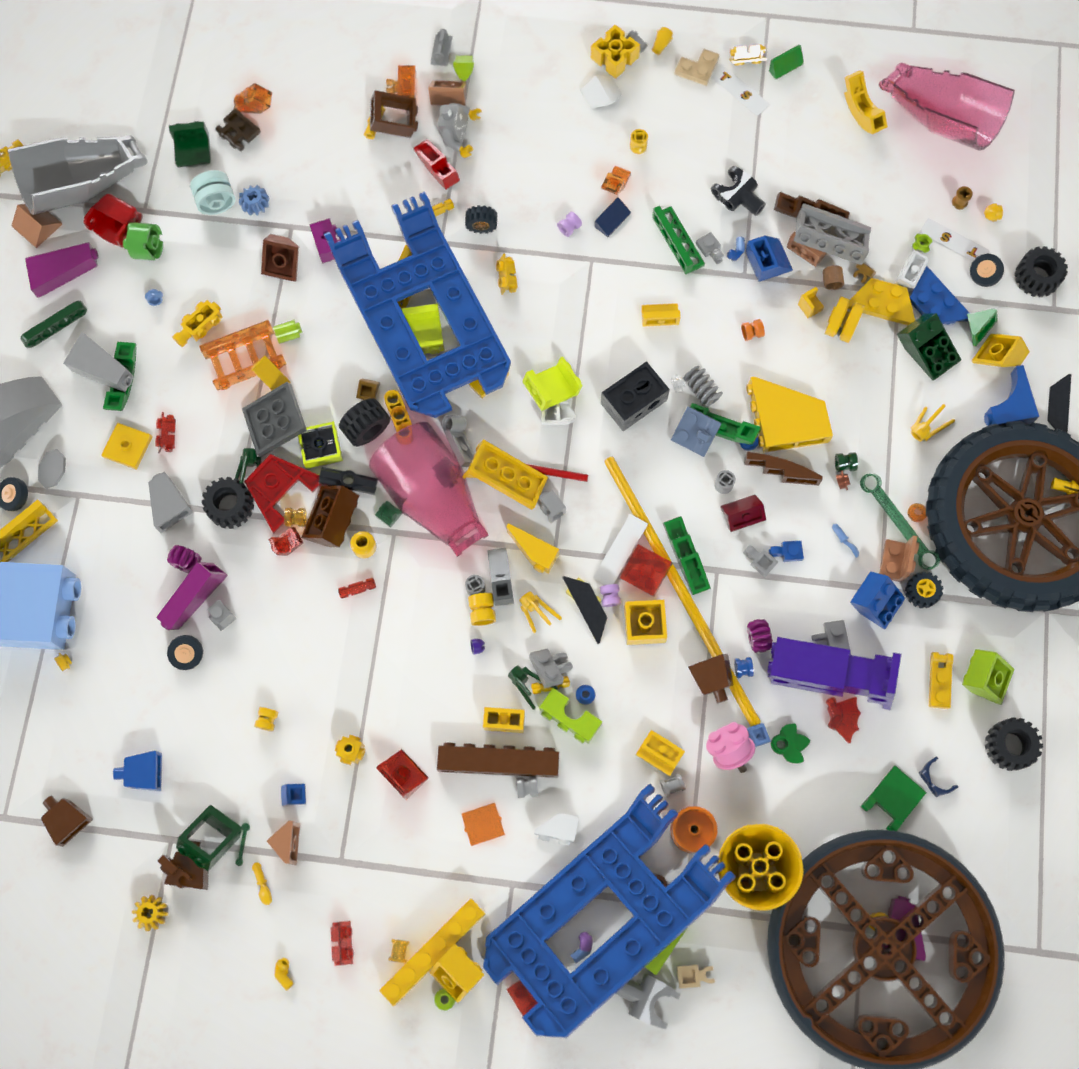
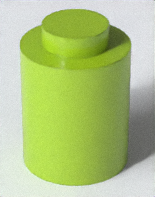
M295 320L273 326L279 344L300 338V333H303L300 323H296Z

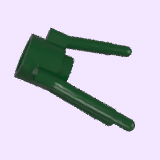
M243 449L235 475L236 479H239L240 476V484L244 481L247 467H253L254 464L258 467L261 463V457L257 456L255 449Z
M519 665L515 666L509 672L508 677L534 710L536 707L529 698L531 692L525 686V683L529 679L527 675L540 682L541 680L537 674L531 672L526 666L523 669ZM552 686V687H551V688H554V689H556V690L558 689L557 686Z

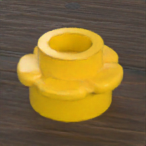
M58 653L59 655L54 658L55 662L62 671L67 668L69 670V665L72 664L67 654L62 655Z

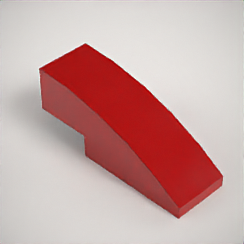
M428 139L413 148L425 167L445 190L460 181L457 170L447 162L446 156Z

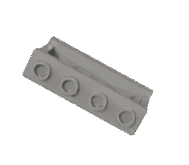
M803 203L796 218L794 242L862 265L869 253L871 227Z

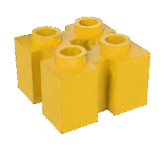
M616 24L605 33V39L600 37L591 45V59L600 67L605 65L606 72L615 79L625 71V65H632L639 58L640 44L631 37L626 39L625 32Z

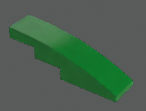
M682 516L663 522L669 542L692 595L711 589L701 559L695 550L690 534L686 530Z

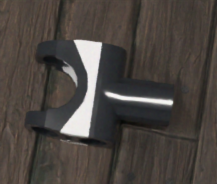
M732 166L728 170V174L735 185L726 187L715 183L711 187L713 196L730 211H734L741 204L755 216L759 215L766 203L753 193L758 187L757 181L747 172Z

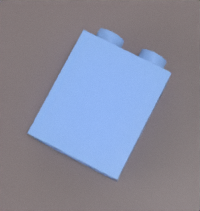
M0 562V647L64 650L66 639L73 638L76 627L74 616H70L72 601H78L81 595V581L79 578H76V574L63 565Z

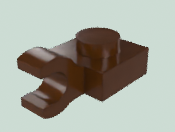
M162 855L157 860L161 864L160 869L169 876L171 874L175 876L174 882L178 888L183 889L185 887L181 884L182 877L185 876L188 880L192 879V876L183 871V868L170 856Z

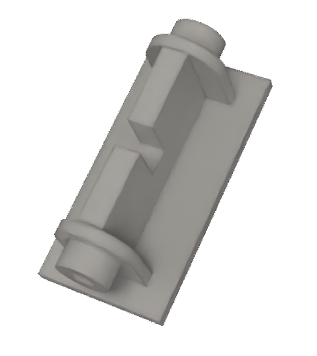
M440 29L438 35H435L431 65L448 66L453 36H448L446 29Z

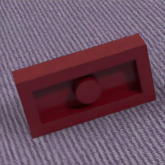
M756 495L720 506L721 511L726 516L730 532L766 521L764 504Z

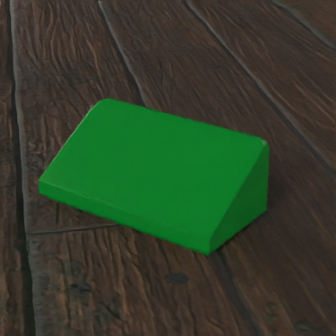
M799 44L771 60L769 72L775 79L786 75L804 64L801 45Z

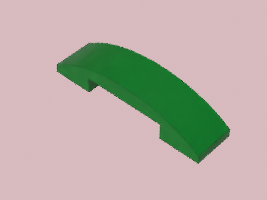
M117 342L114 359L123 365L133 376L136 364V343ZM132 383L126 392L110 387V391H106L103 409L123 411L130 395Z
M692 403L690 406L722 423L716 434L718 437L753 445L761 430V427L745 421L739 423L711 413L709 408Z

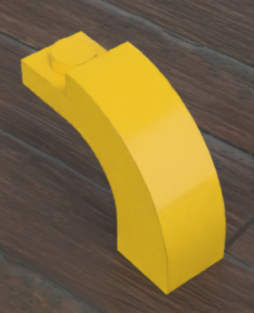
M859 70L846 76L847 92L844 93L851 114L859 126L870 134L887 128L885 110L877 108L868 95L864 72Z

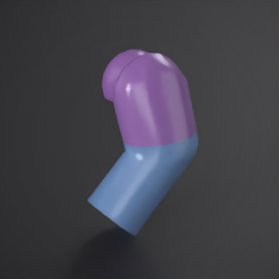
M582 932L579 935L580 948L570 955L575 963H578L591 953L593 939L587 932Z

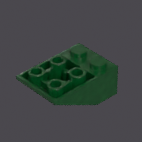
M937 313L924 314L897 333L904 349L932 381L962 360Z

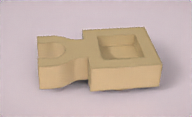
M698 965L676 966L679 989L700 987V981L715 983L714 978H706V972L713 971V966L704 967L702 970L698 969Z

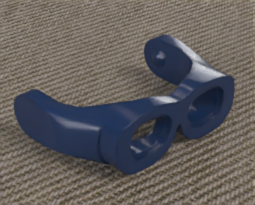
M937 756L928 761L919 772V775L935 797L949 794L959 787L956 784L949 790H944L931 782L929 769L930 765L939 759Z

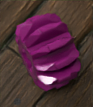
M179 545L173 546L167 558V562L171 566L186 573H190L196 563L202 560L201 556L194 552V550Z
M756 619L749 622L747 633L751 649L755 653L771 650L773 640L769 623L765 619Z

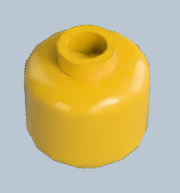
M361 531L354 534L351 538L350 546L357 557L365 559L375 553L377 548L376 541L369 532Z

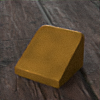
M360 379L356 398L362 400L376 398L380 382Z

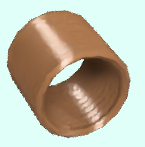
M832 265L822 271L824 287L826 289L836 290L844 286L842 267Z

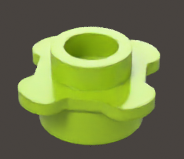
M926 234L915 235V243L912 244V248L928 253L932 238Z

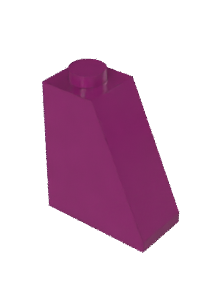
M898 896V899L893 898L891 899L888 916L900 920L916 904L910 903L911 899L903 896ZM914 915L911 919L914 927L920 924L918 915ZM899 929L896 932L897 940L901 941L905 937L903 929ZM922 933L915 937L917 946L916 960L925 961V948ZM884 944L881 945L882 949L887 950V947L889 946Z

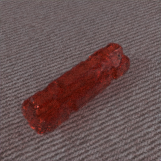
M369 578L365 582L362 580L350 584L348 587H341L338 589V593L343 599L349 597L350 594L353 596L365 592L366 589L376 588L374 578Z

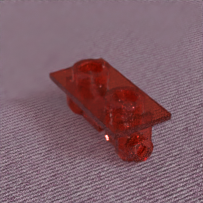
M164 412L156 420V429H159V435H156L155 446L158 447V453L161 452V449H165V452H173L175 448V435H169L168 432L175 433L176 419L174 415L164 417Z
M334 922L332 927H330L331 942H338V946H332V962H334V966L353 964L354 951L352 948L351 922Z

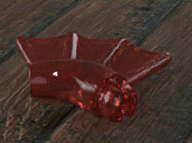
M831 697L825 701L830 716L827 726L832 730H836L850 744L852 735L859 730L858 718L861 712L857 707V697L837 702L835 697Z

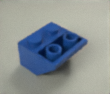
M765 235L748 241L745 252L758 282L793 271L780 239Z
M870 571L850 603L858 613L882 629H886L906 598L889 576Z

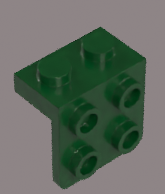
M204 121L169 125V133L174 141L175 164L177 167L204 165L211 162L209 132Z

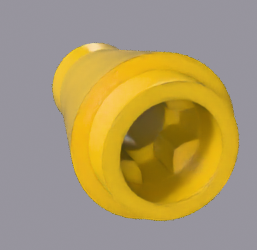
M661 27L657 31L652 48L653 53L660 55L672 41L673 32L669 28Z

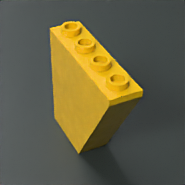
M757 377L750 378L746 389L747 394L751 395L752 399L750 408L756 417L754 425L761 427L758 444L759 447H762L763 453L829 443L831 441L833 433L825 401Z

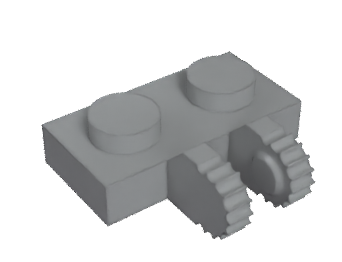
M844 620L825 622L823 624L825 633L811 636L812 641L826 639L827 646L850 650Z
M547 648L531 652L529 655V659L544 688L562 684L564 680L562 673L569 672L573 668L571 662L562 663L568 658L564 652L552 657Z

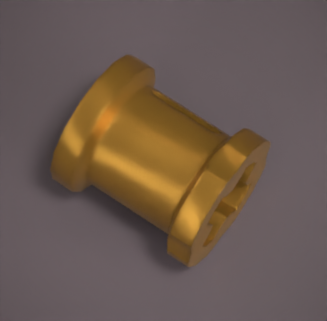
M966 186L960 187L956 192V196L952 199V205L959 210L967 207L968 201L973 196L972 190Z

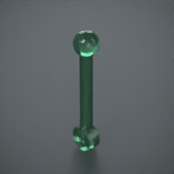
M248 823L242 825L243 834L238 859L235 861L237 866L243 865L242 857L247 831L250 830Z

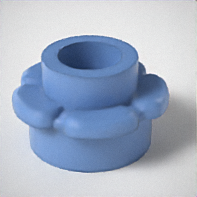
M151 289L145 294L148 304L157 306L162 303L163 293L161 291Z

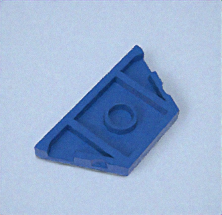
M926 266L910 296V301L914 308L921 315L937 313L942 324L948 325L954 324L956 321H968L967 314H969V311L930 268Z

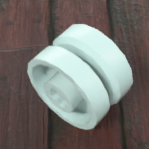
M212 170L200 173L190 183V189L195 198L194 201L197 209L203 214L214 215L225 212L235 203L236 198L228 176L222 171Z

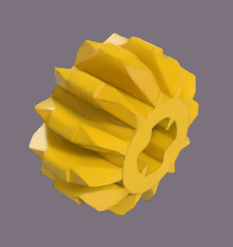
M150 895L149 898L146 896L141 897L142 903H135L138 909L132 910V914H137V917L132 921L139 922L137 928L142 929L144 927L145 931H150L151 928L154 930L159 929L158 923H165L162 916H168V912H163V909L168 905L161 904L162 898L158 897L155 899V895ZM148 909L153 910V914H150L152 917L147 916V912H150Z

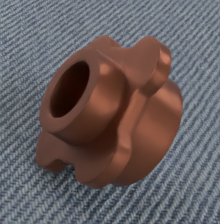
M841 470V474L836 475L839 488H846L847 491V485H851L848 474L844 475Z

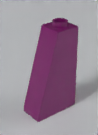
M87 242L25 258L31 291L37 298L42 297L98 266L96 259H99L96 248H92L90 243Z
M197 562L156 618L161 622L160 625L167 630H179L228 575L214 563Z

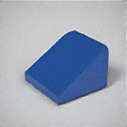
M305 784L282 785V806L306 804Z

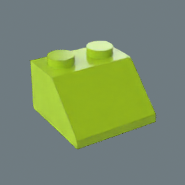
M975 649L970 659L967 673L964 675L962 685L971 693L1002 705L1014 668L997 652Z

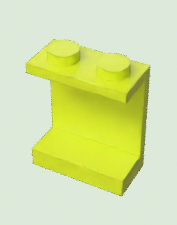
M438 303L401 308L423 353L438 354L444 351Z
M560 357L556 366L538 374H535L533 369L526 372L522 381L541 411L577 396L583 386L580 378L575 375L571 365L566 362L564 357Z

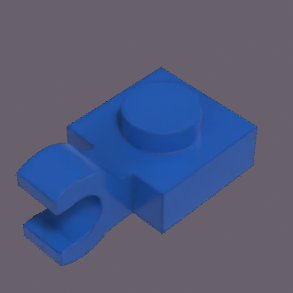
M784 541L781 543V547L772 546L768 550L772 557H783V562L804 560L802 541Z

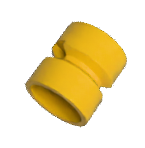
M478 593L468 597L469 607L473 610L470 613L471 625L483 626L496 622L495 610L491 609L494 606L492 593Z

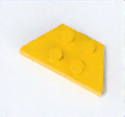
M871 278L850 299L848 309L851 310L853 304L858 302L865 305L864 314L907 326L915 321L907 287Z

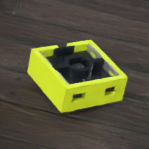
M334 421L306 427L307 431L298 435L299 443L302 447L303 464L306 469L343 461Z

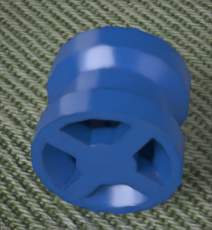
M746 657L745 660L734 659L736 678H741L745 675L753 677L754 670L751 657Z

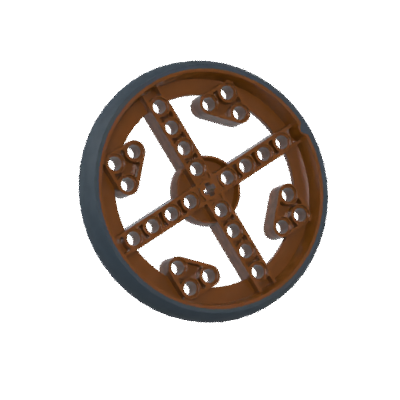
M865 830L849 833L824 843L808 854L802 860L803 877L799 889L787 903L772 909L767 939L771 976L777 994L794 1023L814 1044L843 1062L863 1069H924L936 1065L962 1050L976 1037L992 1014L999 997L1004 975L1005 952L999 920L988 895L978 880L960 861L941 847L923 838L898 831ZM886 851L891 852L893 857L889 863H886L883 859V854ZM865 862L861 867V873L868 880L908 883L913 879L914 872L911 867H914L932 877L939 885L900 920L888 916L872 918L834 874L849 866ZM871 864L877 868V874L873 877L867 872ZM901 867L907 871V876L904 879L898 877V870ZM826 875L832 879V884L828 888L822 885V878ZM946 887H949L952 892L951 897L948 899L943 896V890ZM820 889L856 931L853 940L855 960L813 996L804 979L800 963L809 968L818 964L821 926L816 918L812 916L803 917V914L814 893ZM840 892L846 895V901L843 904H839L836 901V895ZM930 901H934L936 904V910L932 913L927 909V904ZM956 902L964 916L969 933L955 930L950 935L949 974L954 980L967 983V986L958 1004L951 1010L913 965L917 956L915 937ZM854 909L860 911V918L857 921H853L850 915ZM914 915H918L921 919L917 927H914L911 922ZM808 920H812L815 923V928L811 932H807L804 927ZM868 926H873L875 929V934L871 938H868L865 934ZM899 929H903L905 932V937L901 941L896 938V932ZM792 934H797L799 937V943L795 946L789 943V937ZM960 935H964L966 938V943L963 946H959L957 943V938ZM882 944L889 945L887 947L888 953H881V951L883 950L881 947ZM807 951H811L814 956L813 960L809 963L803 960V955ZM975 952H979L981 959L975 964L972 960V955ZM867 957H872L874 965L869 969L865 968L864 960ZM898 960H902L904 963V969L900 972H897L895 969V963ZM963 966L965 975L959 978L956 970L958 967ZM852 971H856L858 974V980L854 983L848 980V975ZM913 977H917L919 980V985L915 989H912L909 984ZM869 978L882 982L898 980L935 1022L936 1026L921 1034L908 1037L909 1027L901 1019L865 1014L860 1015L856 1019L855 1025L859 1032L856 1033L838 1023L829 1014ZM836 985L842 987V994L839 997H835L832 994V989ZM927 995L934 997V1002L930 1006H926L924 1001ZM819 1000H825L827 1003L823 1011H818L816 1008ZM943 1012H947L949 1015L946 1023L940 1022V1015ZM866 1020H870L872 1023L869 1031L862 1030V1023ZM900 1023L902 1025V1032L895 1035L893 1033V1026ZM880 1038H885L887 1042L883 1049L877 1048V1041Z

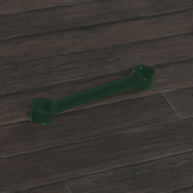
M875 473L864 475L860 480L862 490L872 493L907 541L913 535L917 536V542L919 543L917 552L919 566L924 570L936 568L940 564L939 555L936 551L929 550L882 489L880 476ZM869 476H873L877 481L874 490L868 489L865 485V480ZM931 553L934 555L935 564L932 567L926 566L923 563L924 554Z

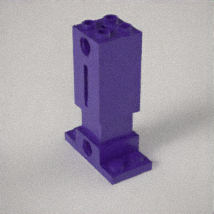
M777 637V642L772 643L771 658L773 662L769 661L767 670L768 677L771 678V684L843 697L844 692L868 697L867 702L882 704V709L891 710L896 693L902 654L893 652L892 657L875 654V658L870 659L850 655L849 649Z

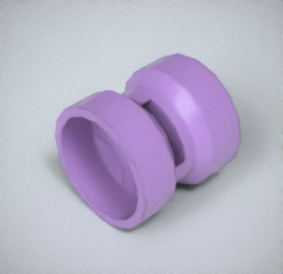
M569 212L566 215V219L560 220L557 226L563 235L569 237L573 234V230L582 226V221L574 212Z
M618 584L600 587V593L603 595L602 607L621 605V598L618 596Z

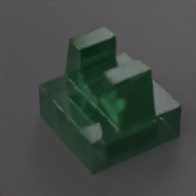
M386 501L379 508L375 516L391 528L402 515V512Z

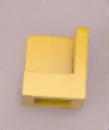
M817 287L802 294L798 302V306L808 319L824 309L823 304L816 296L818 292Z

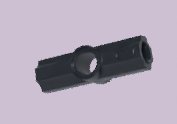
M322 467L318 483L328 486H344L351 491L375 495L378 478L355 474L351 470L341 471ZM351 478L353 483L346 484L344 479Z

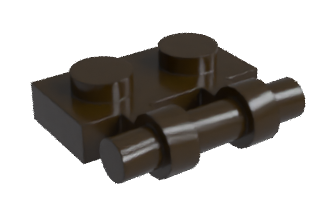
M236 108L223 119L226 124L224 127L218 125L215 128V131L219 133L222 139H226L230 142V146L234 149L237 148L239 151L244 149V145L241 144L243 140L249 144L261 133L260 128ZM232 131L236 133L234 137L230 134Z

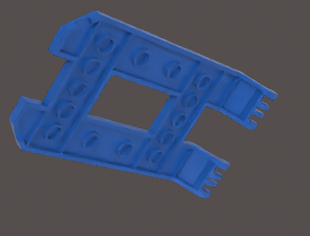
M424 191L419 193V198L424 204L421 207H418L417 201L413 196L409 199L414 210L411 209L407 199L403 200L402 204L407 213L402 214L398 204L391 205L403 238L412 254L407 258L380 269L358 220L352 223L357 234L351 236L348 226L344 225L342 227L347 236L346 239L340 228H337L335 232L341 241L334 243L333 237L329 232L325 233L324 237L332 252L338 270L409 409L436 418L452 411V407L445 394L475 380L479 381L486 395L503 388L511 366V360L438 226L430 200ZM430 288L460 345L430 360L426 359L397 303Z
M651 784L640 791L627 813L486 937V953L483 968L491 979L498 985L514 972L538 1002L522 1017L536 1036L568 1038L708 910L727 885L736 877L732 871H729L720 881L715 878L719 872L724 870L725 864L720 862L711 872L709 871L720 858L714 855L704 865L701 860L711 852V849L706 844L695 853L683 872L665 888L642 862L640 857L658 842L669 824L678 816V813L671 809L663 819L659 816L669 806L666 800L661 802L663 799L661 794L656 795L649 804L645 801L655 791ZM609 887L634 917L570 973L545 942L605 888Z

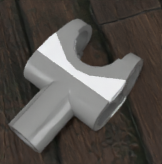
M645 974L641 984L630 980L616 993L633 1002L628 1013L629 1015L663 1029L667 1028L668 1023L660 1020L654 1010L655 1002L662 996H672L679 1000L681 995L667 984Z

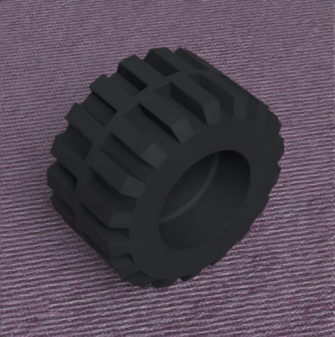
M1040 246L1035 247L1034 250L1030 249L1016 267L1015 277L1017 278L1015 281L1020 284L1018 287L1024 289V293H1030L1032 297L1036 295L1039 298L1044 295L1046 297L1057 290L1068 273V265L1064 264L1066 259L1064 257L1061 258L1060 252L1056 253L1055 249H1048L1047 246H1043L1042 249ZM1034 267H1039L1046 271L1048 277L1039 275L1034 270Z
M369 398L357 403L344 414L340 420L339 429L353 446L359 447L370 443L381 435L390 423V416L375 398Z
M221 477L218 478V482L212 481L213 485L207 486L205 488L207 492H203L202 495L204 499L201 501L204 506V512L214 524L220 525L221 528L226 529V526H228L229 529H234V525L237 527L242 526L241 522L244 521L246 523L248 521L247 516L251 517L252 515L250 510H254L252 503L254 499L244 483L240 484L236 478L226 477V480ZM229 495L237 496V503L232 509L227 511L219 510V504L223 498Z
M1016 717L1007 718L996 723L987 732L989 735L985 737V741H988V744H985V749H989L988 757L992 756V762L994 764L999 763V768H1007V771L1021 770L1038 761L1037 757H1040L1042 754L1039 749L1043 748V744L1039 741L1042 740V736H1038L1036 733L1039 731L1037 727L1032 728L1030 721L1025 723V719H1016ZM1008 733L1016 735L1022 743V752L1019 756L1012 754L1005 745V737Z

